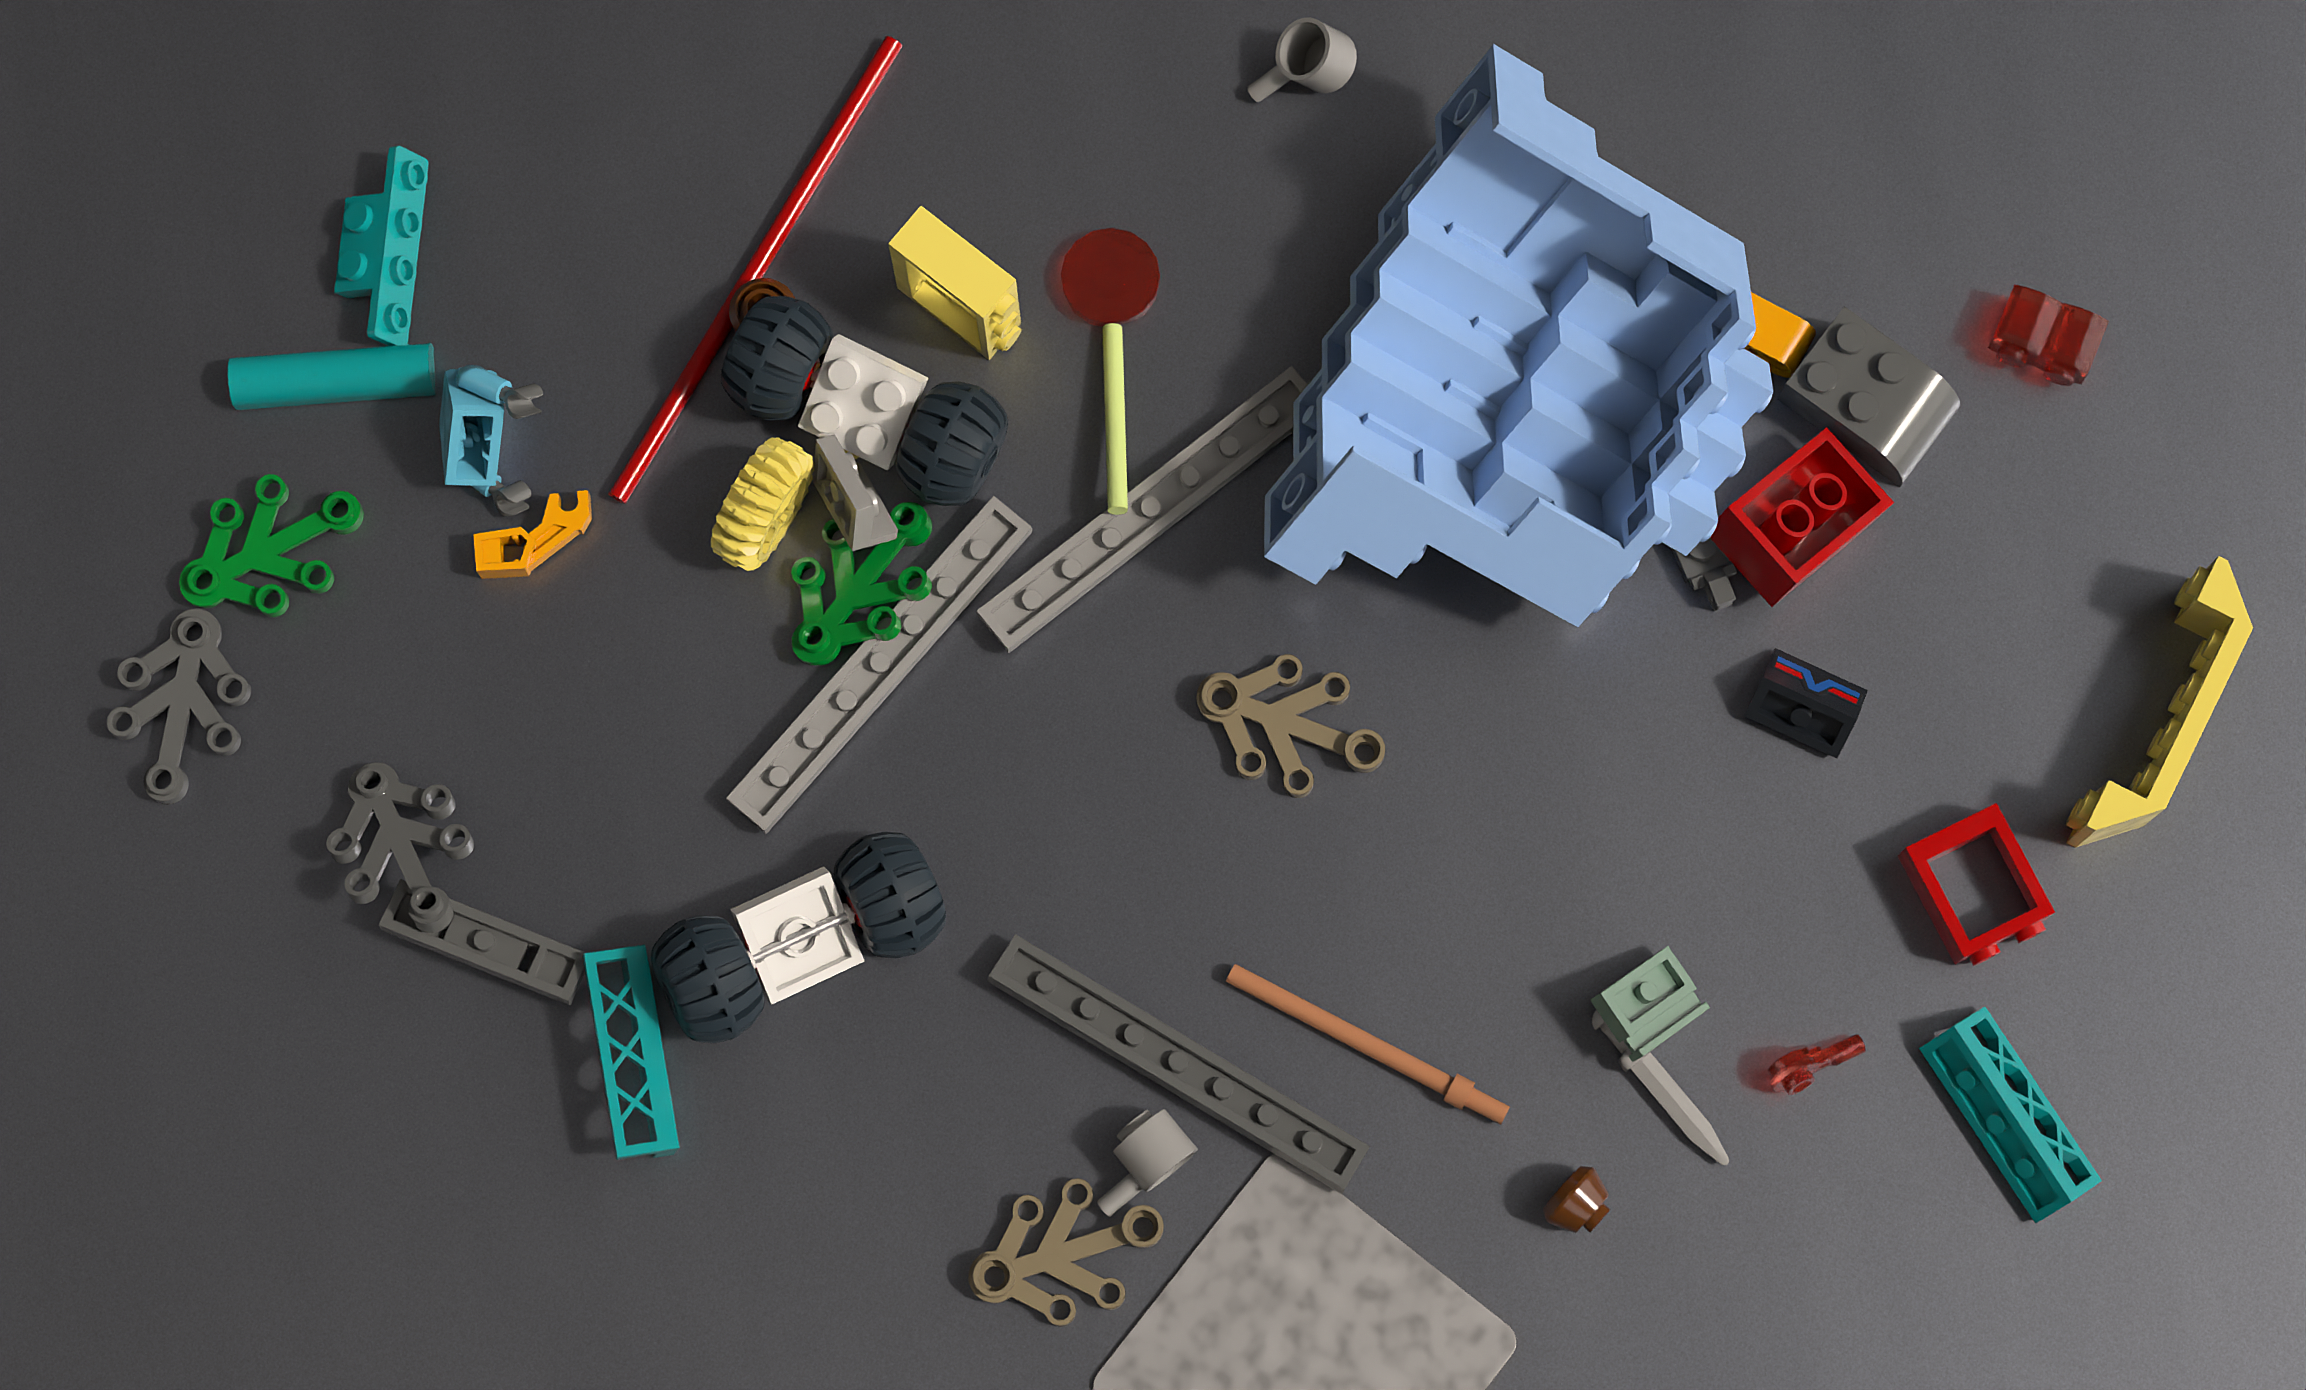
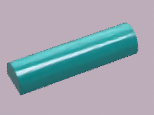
M431 343L230 358L228 362V386L231 402L236 410L433 396L436 395L434 347Z

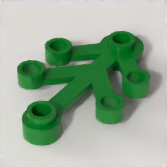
M274 474L265 475L258 480L255 487L259 502L242 551L225 560L232 532L243 523L244 513L235 500L221 498L212 505L210 510V516L214 525L203 557L195 559L185 566L180 576V590L186 600L197 607H214L224 599L259 608L268 617L281 616L288 609L289 598L280 586L267 584L257 588L234 579L254 570L303 584L313 593L320 594L328 591L334 583V574L325 562L313 560L308 563H302L281 557L280 555L327 530L340 535L356 531L364 517L361 504L349 492H333L322 501L319 511L270 536L279 507L288 499L289 489L281 477ZM273 483L280 485V493L275 498H265L264 490L268 485ZM337 503L348 504L347 513L340 518L333 517L331 514L333 506ZM227 507L234 508L235 516L231 521L221 522L219 520L221 510ZM314 570H324L326 577L322 583L314 585L309 582V576ZM202 574H211L213 577L212 584L206 589H198L196 586L198 577ZM271 593L280 594L281 600L278 606L271 609L264 606V600L267 595Z
M904 502L894 507L890 516L898 529L897 538L877 544L856 573L853 551L845 538L832 540L833 534L840 530L834 518L826 522L822 529V537L832 553L837 598L825 613L820 589L826 577L824 569L812 557H803L795 562L791 574L794 581L801 588L804 621L796 627L793 633L792 648L802 662L809 665H826L838 656L841 646L872 639H879L881 641L894 639L900 633L901 621L890 607L880 606L875 608L869 614L868 619L864 621L846 624L844 622L854 610L903 599L920 601L930 594L932 582L926 572L917 566L908 567L903 570L898 579L874 584L903 546H918L930 536L932 521L920 504ZM914 515V519L910 524L900 525L905 517ZM816 569L812 578L802 580V575L806 570ZM915 578L922 579V583L918 588L908 589L910 581ZM882 619H892L891 624L886 629H877V625ZM823 633L822 639L817 644H808L814 635Z

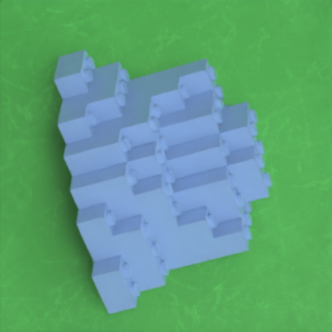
M1493 44L1436 114V144L1379 212V242L1350 276V306L1322 339V369L1293 403V462L1265 495L1264 557L1316 585L1329 569L1333 571L1339 567L1346 552L1397 578L1409 563L1415 564L1421 559L1427 545L1574 626L1579 627L1591 613H1597L1601 610L1608 599L1609 593L1622 579H1628L1632 576L1639 565L1640 559L1653 544L1658 545L1662 542L1687 556L1699 542H1705L1711 537L1718 523L1714 491L1727 477L1735 476L1741 469L1746 457L1742 426L1754 413L1762 412L1769 404L1773 395L1769 363L1744 349L1753 338L1756 330L1744 243L1598 157L1595 130L1546 100L1543 73Z

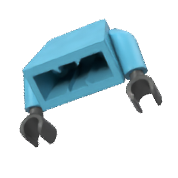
M466 365L458 369H449L444 374L440 412V438L445 485H470L486 497L493 495L497 510L505 517L513 516L529 509V505L524 500L531 497V491L527 484L521 480L504 487L501 484V477L497 474L504 418L503 404L505 403L506 410L514 419L541 413V409L535 407L531 399L543 396V391L537 384L533 383L512 389L511 382L497 376L496 372L486 370L478 365Z

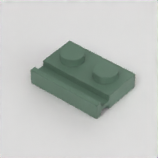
M1669 946L1651 956L1590 999L1618 1042L1624 1041L1632 1054L1628 1057L1632 1063L1646 1055L1710 1008L1707 1002L1701 1003L1694 993L1697 987Z

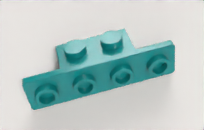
M401 146L389 148L384 193L345 198L334 293L345 298L371 296L367 335L369 338L388 346L408 345L429 165L426 158Z

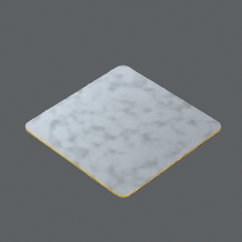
M1273 1154L1265 1160L1098 1372L1094 1380L1093 1389L1485 1390L1513 1354L1516 1348V1336L1505 1322L1344 1195Z

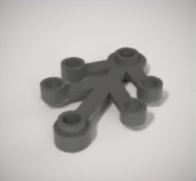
M190 609L179 614L171 625L169 640L141 659L135 657L128 658L119 665L117 671L119 681L126 688L139 691L149 685L153 674L179 659L176 677L131 708H115L107 718L109 731L119 739L129 740L137 736L141 726L169 708L158 762L150 766L144 776V788L147 794L155 801L166 805L180 801L188 790V777L179 765L191 710L207 732V743L214 752L222 756H229L235 753L241 744L239 732L232 725L225 723L197 682L201 661L218 681L217 693L227 705L233 707L241 706L249 700L251 695L249 683L241 675L233 671L218 649L222 637L221 626L218 620L211 613L202 609ZM194 625L202 626L203 633L198 640H187L186 634L190 627ZM134 666L142 667V677L136 682H128V670ZM233 682L241 683V694L236 698H228L226 695L228 685ZM124 715H130L132 717L131 727L123 732L118 731L116 728L117 720ZM223 731L231 732V743L226 747H217V735ZM164 772L170 773L172 776L171 784L165 789H158L155 784L158 775Z
M375 762L360 767L351 776L348 784V792L354 805L343 828L333 831L328 836L326 842L327 849L336 862L341 864L350 863L360 855L361 844L359 840L373 813H375L380 823V828L361 868L355 869L347 875L344 883L346 891L355 903L366 904L373 901L379 893L378 882L393 852L412 893L408 903V912L415 926L427 933L443 930L453 918V906L442 889L431 886L412 843L443 851L449 858L460 860L466 858L473 851V838L469 830L461 824H453L442 829L399 817L394 803L425 810L427 815L435 820L445 819L455 809V800L449 788L441 784H435L427 789H422L400 783L394 769L384 763ZM380 781L377 787L366 789L371 783ZM436 798H446L442 805L438 807L430 806ZM454 838H465L461 845L456 847L449 846ZM351 841V845L346 850H336L340 843ZM362 881L370 882L366 889L362 891L354 890L358 883ZM436 900V903L430 909H420L425 903Z

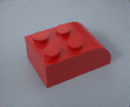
M1826 427L1728 506L1718 517L1716 529L1710 539L1766 602L1773 607L1867 529L1894 501Z

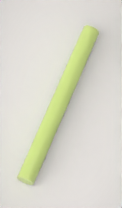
M1110 323L1102 327L1107 503L1110 514L1120 515L1128 512L1123 332L1120 324Z

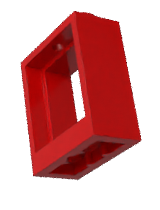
M1997 803L1907 846L1898 855L1902 866L1955 965L1969 958L1972 965L1976 966L2001 953L1997 944L2015 936L2019 944L2046 931L2043 921L2055 913ZM1990 833L2031 910L1969 940L1929 863Z

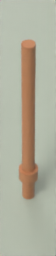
M1234 964L1226 979L1227 983L1437 1091L1445 1096L1443 1101L1460 1110L1465 1106L1501 1125L1510 1106L1474 1088L1475 1082L1458 1073L1454 1078L1237 964Z

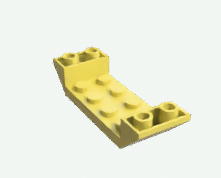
M2218 556L2207 568L2198 566L2192 578L2188 577L2185 580L2174 601L2175 605L2181 607L2174 623L2208 640L2203 639L2190 662L2189 667L2195 669L2196 672L2190 676L2186 685L2181 684L2171 700L2168 711L2174 713V717L2168 721L2164 729L2159 728L2150 743L2146 755L2153 758L2152 762L2147 765L2143 773H2137L2129 789L2109 780L2097 791L2089 789L2084 799L2079 798L2066 822V826L2073 829L2066 842L2067 844L2076 848L2143 827L2166 809L2253 630L2228 560Z

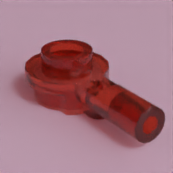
M1855 1034L1824 1049L1817 1046L1810 1050L1808 1047L1792 1051L1776 1060L1769 1067L1768 1072L1773 1078L1770 1081V1085L1774 1092L1777 1093L1786 1091L1788 1095L1798 1094L1815 1082L1813 1076L1815 1072L1830 1065L1837 1066L1865 1053V1044L1862 1038Z

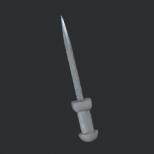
M1596 1010L1592 1016L1593 1028L1595 1031L1601 1028L1604 1034L1613 1042L1614 1046L1619 1049V1052L1622 1054L1619 1059L1621 1068L1625 1072L1629 1069L1634 1072L1690 1141L1721 1165H1727L1729 1158L1711 1124L1651 1054V1051L1632 1063L1628 1057L1632 1053L1625 1042H1618Z

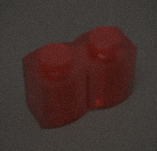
M2014 284L1988 348L1996 352V358L2006 365L2016 368H2023L2025 364L2035 366L2044 371L2043 376L2047 380L2061 386H2071L2072 383L2082 385L2089 373L2109 321L2086 309L2061 303L2040 291Z

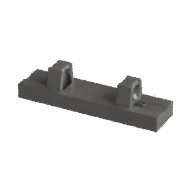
M399 880L379 923L382 931L571 1006L581 980L585 975L583 954L585 952L450 898L454 913L449 925L435 933L423 932L415 926L408 912V903L412 893L406 881ZM436 900L425 903L420 909H430L434 906ZM529 948L530 958L525 971H520L518 969Z

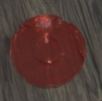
M1106 228L1094 230L1074 243L1065 255L1061 270V281L1064 296L1076 315L1092 325L1103 327L1106 324L1116 323L1122 326V324L1129 323L1132 320L1136 321L1143 317L1156 301L1160 285V272L1157 258L1147 242L1130 231Z

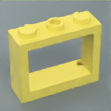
M920 206L888 243L897 288L990 360L999 349L1002 352L1004 350L1007 351L1021 333V328L1018 327L1021 324L1016 279L928 210Z

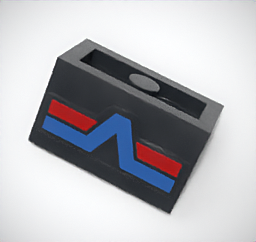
M1775 648L1744 716L1838 759L1858 719L1868 690Z

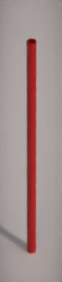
M885 36L608 493L615 500L626 504L731 331L733 326L729 317V306L733 295L746 282L763 278L901 50L902 44L890 36Z

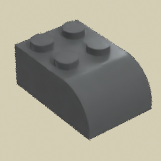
M1845 306L1787 381L1778 398L1781 403L1819 430L1823 431L1827 427L1848 451L1899 487H1901L1960 407L1959 397L1942 376Z

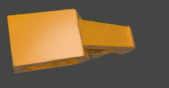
M588 490L577 491L578 505L572 511L561 509V497L558 493L550 494L542 523L530 533H527L522 527L473 534L476 571L481 579L528 577L532 570L579 534L583 535L592 520L591 500ZM522 543H526L520 560L515 559L513 562H505L504 546L513 544L520 546Z

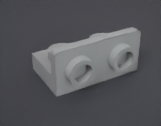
M835 434L816 439L812 481L851 550L855 551L895 540L898 529L861 464L856 463L850 452L845 453Z

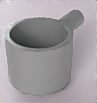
M1306 17L1298 19L1283 31L1276 47L1277 65L1250 84L1248 91L1255 101L1260 102L1285 83L1293 80L1318 93L1334 92L1344 86L1353 74L1357 58L1355 45L1349 36L1315 18Z
M1165 1109L1154 1116L1149 1110L1144 1111L1116 1135L1121 1143L1114 1149L1113 1153L1129 1171V1174L1097 1201L1098 1205L1105 1214L1111 1217L1142 1189L1147 1193L1158 1186L1198 1151L1197 1147Z

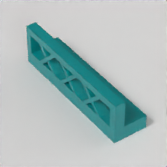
M646 944L584 953L583 962L616 1160L653 1154V1158L674 1155L679 1149V1142ZM621 961L625 987L618 996L599 984L597 964ZM625 995L627 997V1003L622 1000L625 997ZM602 996L612 1003L605 1014ZM617 1007L630 1016L633 1038L626 1047L609 1036L607 1032L606 1021ZM634 1045H635L636 1054L631 1051V1049L634 1047ZM610 1047L621 1054L614 1064L612 1063ZM625 1057L637 1065L639 1069L642 1088L635 1098L616 1086L614 1073ZM618 1097L629 1104L622 1116ZM642 1097L644 1099V1105L639 1102ZM635 1109L647 1117L650 1142L626 1146L623 1123L632 1110Z
M1986 1006L1919 1048L2035 1223L2040 1222L2073 1202L2102 1181ZM1976 1025L1988 1043V1049L1981 1045L1971 1027ZM2004 1073L2011 1077L2017 1086V1092L2010 1088L2005 1080ZM2034 1118L2039 1119L2046 1130V1136L2040 1133L2034 1124ZM2063 1161L2069 1164L2080 1180V1183L2074 1184L2063 1167Z

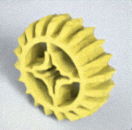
M772 437L760 445L755 454L749 457L747 464L740 470L739 476L734 484L731 485L727 497L722 501V508L716 516V524L712 528L711 547L714 553L723 557V561L734 567L739 566L746 571H750L760 567L762 563L768 560L772 551H776L779 542L785 536L797 512L802 507L801 504L804 497L809 492L808 486L813 480L814 461L811 455L802 451V447L791 441L787 442L779 437Z

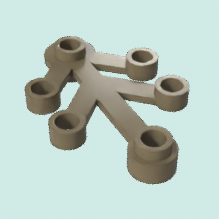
M1281 655L1274 661L1273 665L1240 679L1225 672L1214 673L1206 677L1197 690L1196 700L1198 709L1206 719L1222 723L1237 756L1235 765L1237 773L1244 779L1255 780L1261 777L1266 769V757L1260 749L1253 747L1242 717L1263 726L1284 773V790L1289 796L1294 798H1303L1311 792L1314 777L1312 772L1303 766L1290 736L1343 755L1348 766L1360 773L1376 770L1384 759L1385 743L1375 731L1361 729L1348 735L1298 716L1325 703L1339 705L1346 701L1349 696L1350 683L1347 677L1339 672L1328 673L1322 678L1320 683L1272 704H1266L1251 698V696L1276 684L1282 687L1296 685L1302 677L1303 667L1301 661L1294 655ZM1283 663H1291L1296 667L1297 673L1292 678H1282L1277 671L1278 667ZM1330 681H1338L1343 685L1344 692L1337 697L1330 696L1325 691V685ZM1218 691H1225L1231 696L1232 700L1229 705L1218 707L1213 703L1212 696ZM1360 745H1367L1373 750L1374 756L1369 761H1360L1356 758L1354 750ZM1248 755L1256 756L1260 760L1261 766L1256 771H1246L1241 765L1242 759ZM1296 773L1303 774L1308 780V785L1304 789L1296 790L1290 786L1289 778Z
M1072 1179L1062 1189L1063 1200L1038 1250L1016 1258L1029 1228L1038 1225L1044 1215L1043 1205L1037 1197L1023 1195L1013 1204V1218L997 1250L982 1253L971 1264L968 1274L970 1287L974 1294L985 1302L1001 1303L1012 1297L1044 1313L1051 1324L1058 1327L1067 1326L1076 1316L1074 1301L1064 1294L1051 1296L1023 1280L1024 1278L1045 1272L1094 1297L1101 1308L1115 1310L1125 1300L1126 1293L1123 1284L1115 1278L1104 1279L1072 1262L1128 1243L1141 1249L1152 1247L1163 1235V1219L1160 1213L1153 1207L1138 1205L1131 1208L1125 1214L1123 1223L1066 1241L1080 1211L1088 1208L1093 1200V1191L1090 1184L1083 1179ZM1076 1185L1084 1187L1087 1190V1199L1081 1204L1071 1203L1067 1198V1193L1071 1187ZM1024 1202H1032L1038 1207V1214L1033 1220L1025 1221L1019 1217L1018 1209ZM1146 1218L1151 1221L1153 1225L1152 1233L1147 1237L1137 1236L1133 1232V1224L1136 1220ZM994 1267L1000 1268L1005 1274L1004 1282L998 1287H991L985 1282L986 1272ZM1107 1284H1113L1120 1290L1119 1299L1111 1304L1105 1303L1100 1298V1290ZM1056 1301H1065L1070 1306V1315L1064 1320H1056L1050 1313L1051 1306Z

